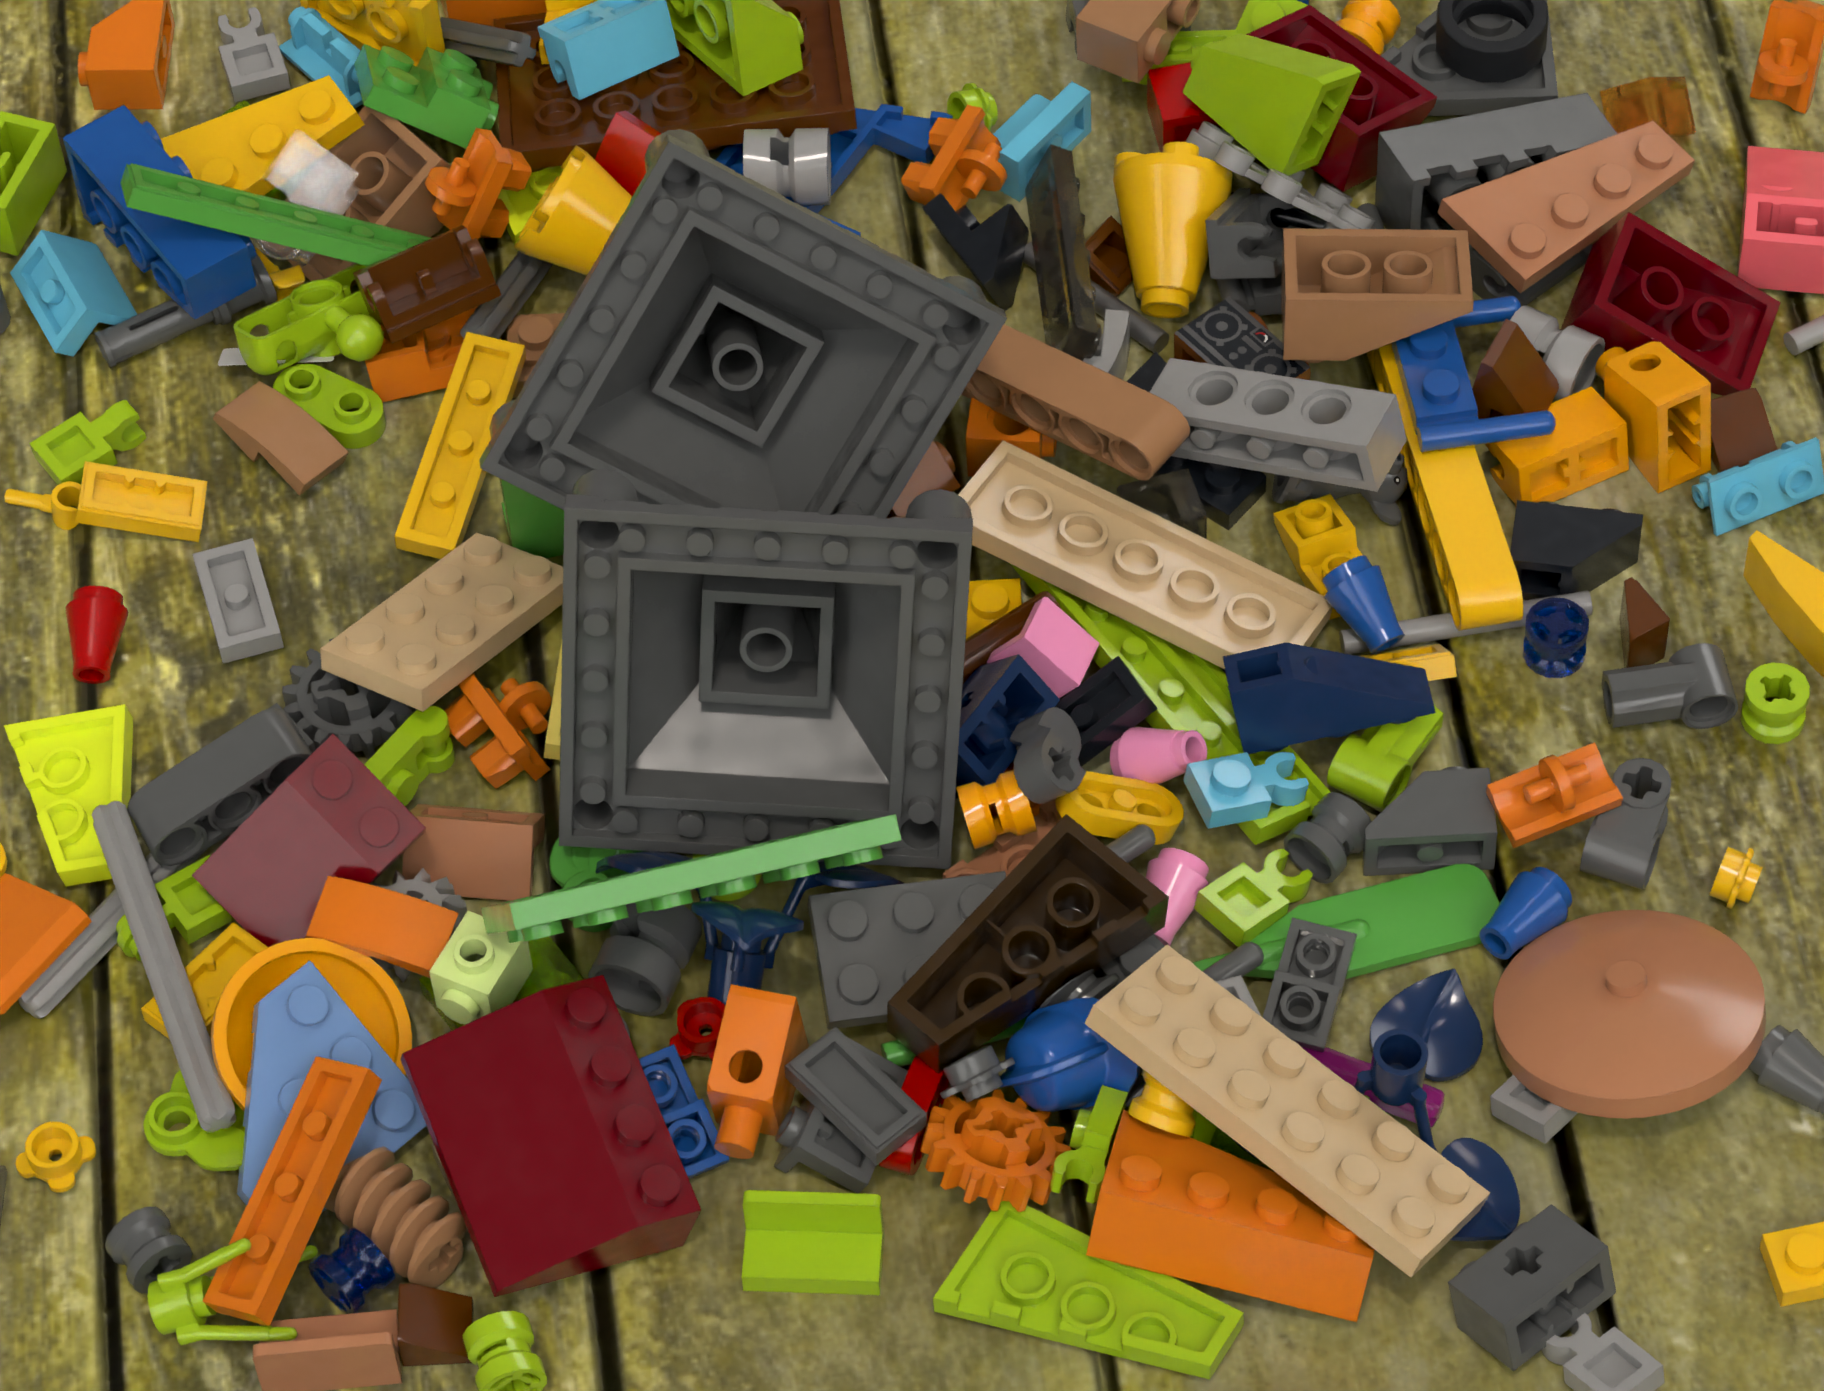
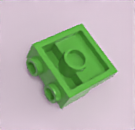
M366 44L363 45L354 66L364 106L465 149L476 128L491 130L499 110V104L489 100L493 83L482 79L480 70L476 68L477 64L467 55L453 49H445L444 53L426 47L418 65L414 66V61L408 55L395 48L383 46L381 50H377Z

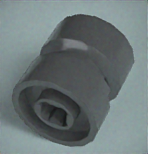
M635 903L626 904L629 917L613 921L610 928L611 937L607 938L602 944L588 973V978L604 975L617 1008L639 1016L663 1014L680 982V969H684L688 964L702 935L701 923L695 914L684 905L658 911L652 910L637 913Z

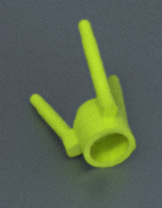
M246 1238L224 1246L180 1269L158 1274L157 1280L150 1282L148 1286V1305L155 1327L163 1335L176 1332L178 1343L181 1346L201 1340L291 1341L295 1340L298 1335L293 1327L204 1325L207 1317L216 1315L217 1312L202 1302L214 1277H208L203 1274L250 1250L251 1242ZM314 1245L306 1246L299 1263L316 1257L318 1254L317 1247Z

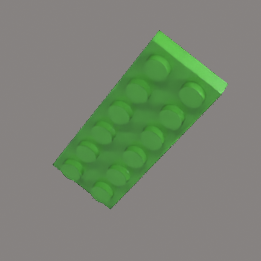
M896 814L869 818L481 907L487 934L507 931L509 943L523 940L525 942L564 933L561 920L570 917L573 928L587 925L594 926L628 918L626 904L635 903L637 913L652 910L658 911L692 903L691 889L695 888L699 889L701 898L716 895L722 896L756 888L754 875L759 873L762 875L764 884L820 873L819 859H824L826 869L851 866L883 858L881 845L901 841L902 839Z

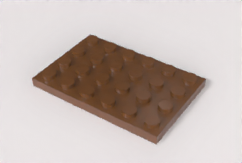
M772 0L784 11L793 13L802 27L804 42L800 45L803 70L744 97L676 39L680 56L579 100L572 96L567 80L557 83L550 64H541L539 51L540 35L537 27L544 24L546 13L494 19V27L529 34L531 36L530 47L536 49L534 59H526L522 67L496 63L500 144L502 147L521 152L530 165L532 172H537L548 167L562 166L576 145L595 159L615 113L625 110L661 134L668 130L678 129L691 132L703 141L707 150L743 143L745 129H779L784 137H790L796 128H829L830 135L839 131L857 129L840 0Z

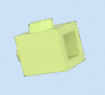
M467 911L429 971L436 1007L453 1021L465 1025L513 1003L533 970L528 941L524 942L523 940L509 943L507 931L487 934L483 916Z

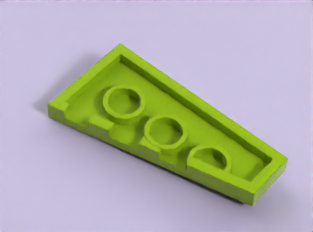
M1002 1201L998 1211L991 1210L933 1297L934 1312L1209 1380L1244 1326V1312L1171 1276L1087 1256L1089 1235L1028 1205L1025 1211L1018 1212L1009 1201Z

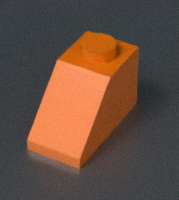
M132 0L91 27L88 51L80 52L78 56V78L81 86L89 87L94 110H115L122 105H125L128 110L163 109L175 28L170 0Z

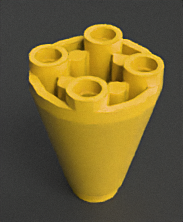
M1169 142L1163 146V152L1149 154L1122 152L1117 154L1114 159V189L1136 297L1141 300V311L1152 317L1179 318L1189 313V303L1196 299L1209 260L1205 220L1230 197L1232 192L1233 171L1211 159L1199 156V147L1192 143Z

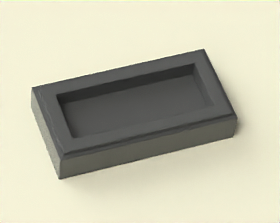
M837 1027L831 1029L785 1065V1078L876 1166L927 1126V1113Z

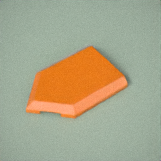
M4 873L0 878V1015L8 1011L92 922L90 917L74 902L7 873Z

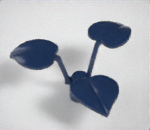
M661 851L619 854L605 857L598 861L596 874L611 868L633 873L693 858ZM818 862L820 873L797 878L781 912L756 907L743 909L738 905L712 901V897L701 898L699 889L695 888L700 902H692L691 911L702 917L706 939L704 959L712 960L707 997L715 998L726 1005L731 984L761 990L764 968L773 969L775 953L784 934L803 930L804 921L793 917L803 894L808 889L822 885L840 888H872L904 884V882L857 864L826 869L824 862ZM717 929L723 932L721 943L718 942ZM768 938L764 949L761 950L762 940Z
M1455 969L1434 974L1414 983L1394 996L1378 1011L1370 1027L1369 1042L1372 1051L1370 1070L1359 1072L1356 1084L1353 1086L1363 1095L1367 1090H1372L1376 1097L1391 1106H1401L1410 1103L1414 1108L1419 1138L1435 1151L1437 1149L1433 1142L1426 1107L1427 1093L1423 1090L1424 1079L1437 1082L1449 1081L1469 1072L1477 1063L1483 1045V1033L1480 1022L1465 995L1460 977ZM1459 1138L1452 1141L1445 1147L1441 1155L1488 1190L1490 1195L1481 1210L1450 1240L1488 1241L1506 1239L1517 1227L1520 1217L1519 1193L1508 1165L1494 1149L1483 1142L1473 1138ZM1233 1140V1141H1234L1238 1146H1240L1245 1152H1247L1248 1154H1250L1251 1156H1253L1254 1158H1256L1253 1154H1251V1153H1250L1249 1151H1247L1244 1147H1242V1146H1241L1240 1144H1238L1235 1140Z

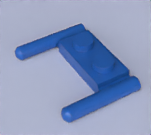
M1515 296L1473 301V312L1392 343L1393 353L1421 452L1552 434L1555 430V417L1547 410L1478 419V407L1455 328L1503 322L1506 319L1510 320L1521 307L1520 301Z

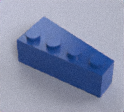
M122 105L63 137L83 217L92 225L102 221L106 226L103 229L106 238L117 248L125 244L130 252L133 263L142 272L145 273L152 269L158 286L193 319L205 315L257 286L251 263L257 255L249 237L126 206L120 183L126 164L133 163L193 178L188 167L179 156L170 158L164 151L158 133L148 121L140 123L127 107Z

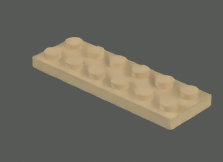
M1004 440L958 494L971 509L973 518V546L1225 669L1223 656L1281 643H1292L1310 647L1330 619L1333 607L1324 596Z
M1169 945L1164 946L1096 1002L1084 1023L1409 1277L1417 1273L1481 1210L1490 1195L1488 1190L1469 1177L1462 1169L1448 1161L1413 1134L1406 1126L1396 1121L1357 1091L1355 1087L1340 1078L1305 1051L1298 1043L1284 1035L1249 1008L1247 1004L1232 995Z

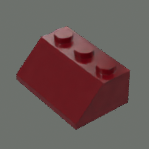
M1311 5L1246 34L1353 64L1361 71L1318 165L1310 167L1328 183L1336 186L1342 192L1376 176L1379 132L1420 125L1435 107L1437 96Z

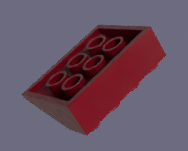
M604 975L540 990L402 1054L400 1060L494 1297L684 1245L701 1212V1207Z

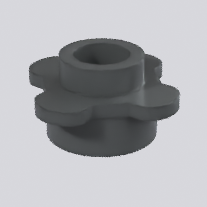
M992 1045L983 1047L943 1068L951 1087L940 1092L942 1099H945L961 1091L966 1102L977 1099L1002 1086L1003 1083L998 1072L1015 1064L1013 1057H1010L1000 1062Z

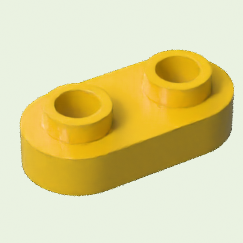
M1086 771L1080 785L1074 791L1057 798L1055 801L1056 809L1062 818L1067 814L1092 835L1117 839L1134 827L1144 824L1149 826L1155 834L1156 841L1154 845L1169 842L1184 817V809L1179 799L1171 791L1159 784Z

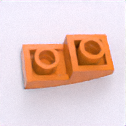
M328 876L304 938L325 939L365 956L375 957L430 978L429 971L448 943L459 913L389 889Z

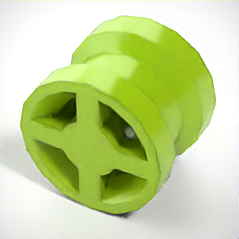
M1775 662L1760 665L1751 671L1745 683L1744 701L1741 708V723L1745 731L1754 739L1768 744H1781L1797 737L1805 724L1806 706L1808 705L1810 685L1806 676L1793 666ZM1775 697L1772 702L1766 700V698Z

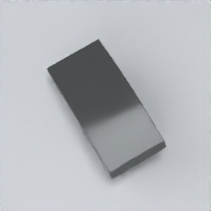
M1292 917L1279 967L1275 971L1262 1018L1301 1047L1324 1052L1351 963L1357 934Z

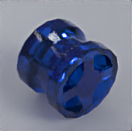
M1555 597L1540 600L1530 608L1526 615V636L1523 640V658L1530 669L1536 674L1547 678H1563L1572 675L1581 668L1586 658V639L1589 632V618L1585 610L1574 601Z
M350 1228L340 1236L339 1247L330 1255L319 1254L308 1266L313 1279L322 1292L335 1306L346 1314L359 1312L365 1305V1296L373 1289H385L396 1277L392 1266L381 1250L370 1238L356 1228Z

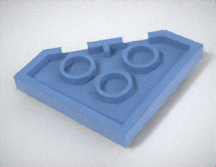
M308 961L254 1006L251 1032L254 1033L251 1070L248 1072L243 1121V1127H245L242 1165L239 1167L237 1195L246 1206L316 1056L369 1068L382 1079L344 1165L383 1146L394 1153L427 1126L409 1080L311 961Z

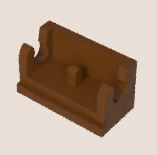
M463 225L353 272L369 315L378 321L384 332V338L392 344L501 296L498 284L494 280L478 239L472 240L467 228Z

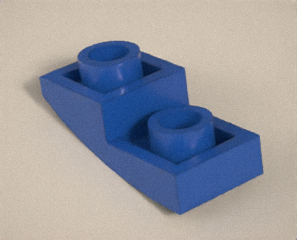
M673 1044L639 1058L688 1179L728 1163L730 1160L729 1156L720 1153L714 1148L718 1133L703 1098L698 1099L675 1045Z

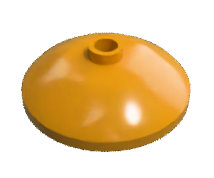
M299 938L284 941L260 951L244 963L224 987L214 1011L211 1027L214 1063L220 1079L235 1103L243 1111L245 1110L248 1072L251 1070L254 1033H251L254 1006L308 961L314 964L392 1061L406 1075L400 1059L404 1052L412 1049L411 1022L400 991L381 966L368 956L320 938Z

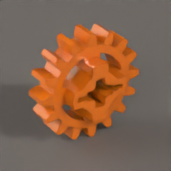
M995 1089L991 1097L983 1098L981 1096L966 1102L965 1099L963 1101L959 1097L952 1095L944 1099L942 1107L934 1106L929 1116L920 1151L929 1155L925 1165L928 1172H944L940 1184L944 1190L953 1189L957 1186L965 1190L964 1202L970 1204L979 1196L987 1199L990 1210L998 1211L1002 1201H1009L1018 1212L1025 1211L1029 1198L1042 1206L1047 1203L1051 1192L1050 1183L1054 1162L1060 1154L1072 1150V1148L1063 1144L1066 1135L1064 1127L1047 1126L1051 1115L1050 1112H1031L1027 1109L1028 1105L1020 1097L1012 1103L1005 1100L1001 1089Z

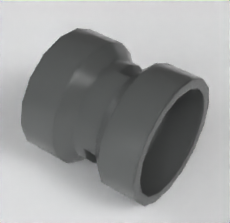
M1336 792L1327 793L1314 806L1312 810L1313 818L1310 822L1298 823L1284 839L1285 850L1289 853L1288 856L1300 871L1309 869L1313 873L1312 879L1324 884L1332 883L1347 866V857L1350 854H1358L1363 851L1364 829L1372 822L1361 806L1351 798Z

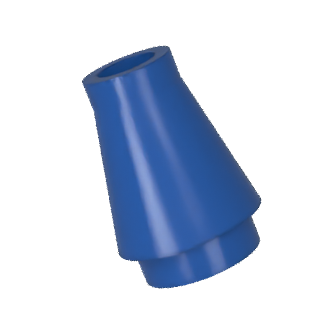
M1366 555L1355 557L1341 564L1322 579L1328 591L1324 598L1365 642L1371 654H1377L1390 648L1405 636L1398 624L1380 566H1372Z
M1535 867L1530 872L1524 871L1517 874L1490 921L1480 930L1479 936L1483 946L1493 956L1499 959H1509L1518 949L1563 923L1568 916V908L1572 904V895L1567 884L1556 873L1544 867Z

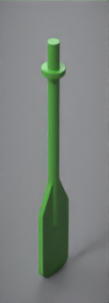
M1454 864L1300 904L1250 941L1260 946L1264 954V960L1261 965L1244 976L1274 978L1275 971L1279 967L1292 917L1357 934L1354 952L1346 979L1481 944L1480 930L1490 921L1500 903L1486 874L1481 869L1470 864ZM1229 953L1192 963L1201 971H1204ZM1027 1016L984 1044L1011 1038L1014 1033L1023 1027ZM898 1040L881 1044L882 1056L900 1067L912 1064L916 1056Z

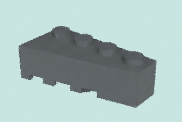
M1588 93L1379 132L1375 206L1378 208L1386 229L1454 230L1437 213L1443 198L1616 135L1617 132Z

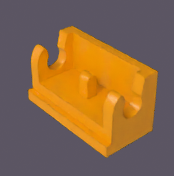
M1592 386L1550 404L1547 411L1554 415L1556 421L1555 430L1552 434L1485 444L1491 454L1501 463L1490 468V473L1499 487L1515 503V509L1517 500L1555 502L1629 470L1627 423Z

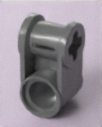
M1635 758L1621 764L1613 774L1612 781L1618 787L1623 797L1622 804L1617 808L1596 815L1584 845L1580 871L1645 890L1655 865L1663 832L1667 826L1668 809L1666 805L1670 797L1671 778L1668 771L1660 763L1652 759Z

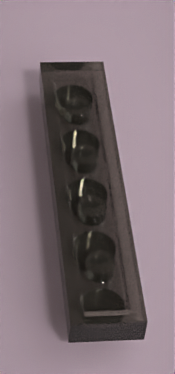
M1050 144L1025 188L1045 344L1083 361L1084 358L1090 359L1095 354L1100 343L1102 329L1101 325L1097 324L1094 307L1096 289L1091 286L1089 273L1091 254L1085 245L1083 231L1085 215L1080 211L1078 197L1080 180L1075 177L1072 151Z

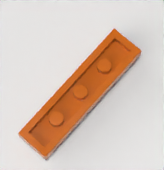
M318 1056L315 1057L229 1242L230 1245L246 1238L250 1240L251 1248L217 1268L202 1301L215 1312L270 1326L382 1082V1079L369 1068Z

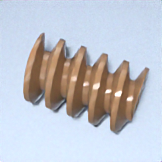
M384 1146L376 1148L365 1156L345 1164L324 1207L335 1212L337 1219L342 1224L353 1228L357 1238L368 1245L371 1244L373 1252L385 1261H389L392 1269L404 1278L408 1277L410 1284L436 1288L443 1284L455 1271L463 1256L462 1239L467 1226L462 1214L459 1212L448 1214L450 1210L449 1202L439 1195L430 1198L431 1186L422 1179L412 1181V1169L404 1163L394 1165V1153Z

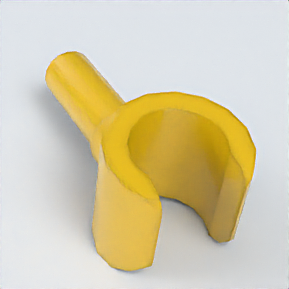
M254 247L273 283L277 301L289 296L295 288L304 284L305 276L300 265L280 270L257 247Z
M63 482L52 490L51 495L36 494L10 488L5 492L4 499L6 503L52 513L53 522L63 530H71L79 524L75 523L77 509L71 507H78L81 484L77 482Z

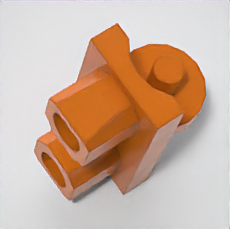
M1773 0L1769 8L1749 97L1758 100L1778 101L1790 106L1797 112L1806 114L1811 105L1824 50V5L1808 0H1792V2Z
M967 105L959 119L937 118L929 131L928 144L936 158L932 164L918 161L911 162L901 178L902 185L911 200L926 205L941 193L953 209L957 211L963 205H966L969 198L975 199L981 189L993 192L1001 190L1008 177L1005 168L998 162L1000 151L1002 150L1000 147L1001 143L985 126L983 120L985 113L981 107Z
M476 128L463 157H455L450 168L434 167L430 169L425 180V186L436 197L432 210L436 213L439 222L449 228V230L463 225L467 228L472 240L475 238H501L509 222V210L502 199L497 198L502 189L511 191L524 190L532 170L521 152L502 147L491 130Z
M474 673L458 684L463 694L444 710L448 717L450 732L466 748L489 728L495 736L470 756V760L495 789L513 779L523 770L535 781L551 770L522 732L523 729L529 728L536 735L544 732L548 727V721L544 715L551 706L552 698L543 684L533 681L520 685L515 678L507 679L500 687L501 692L505 696L501 702L489 688H485Z
M1595 742L1559 757L1553 754L1539 760L1538 765L1490 783L1486 788V794L1513 848L1621 806L1623 801L1618 787L1607 773Z

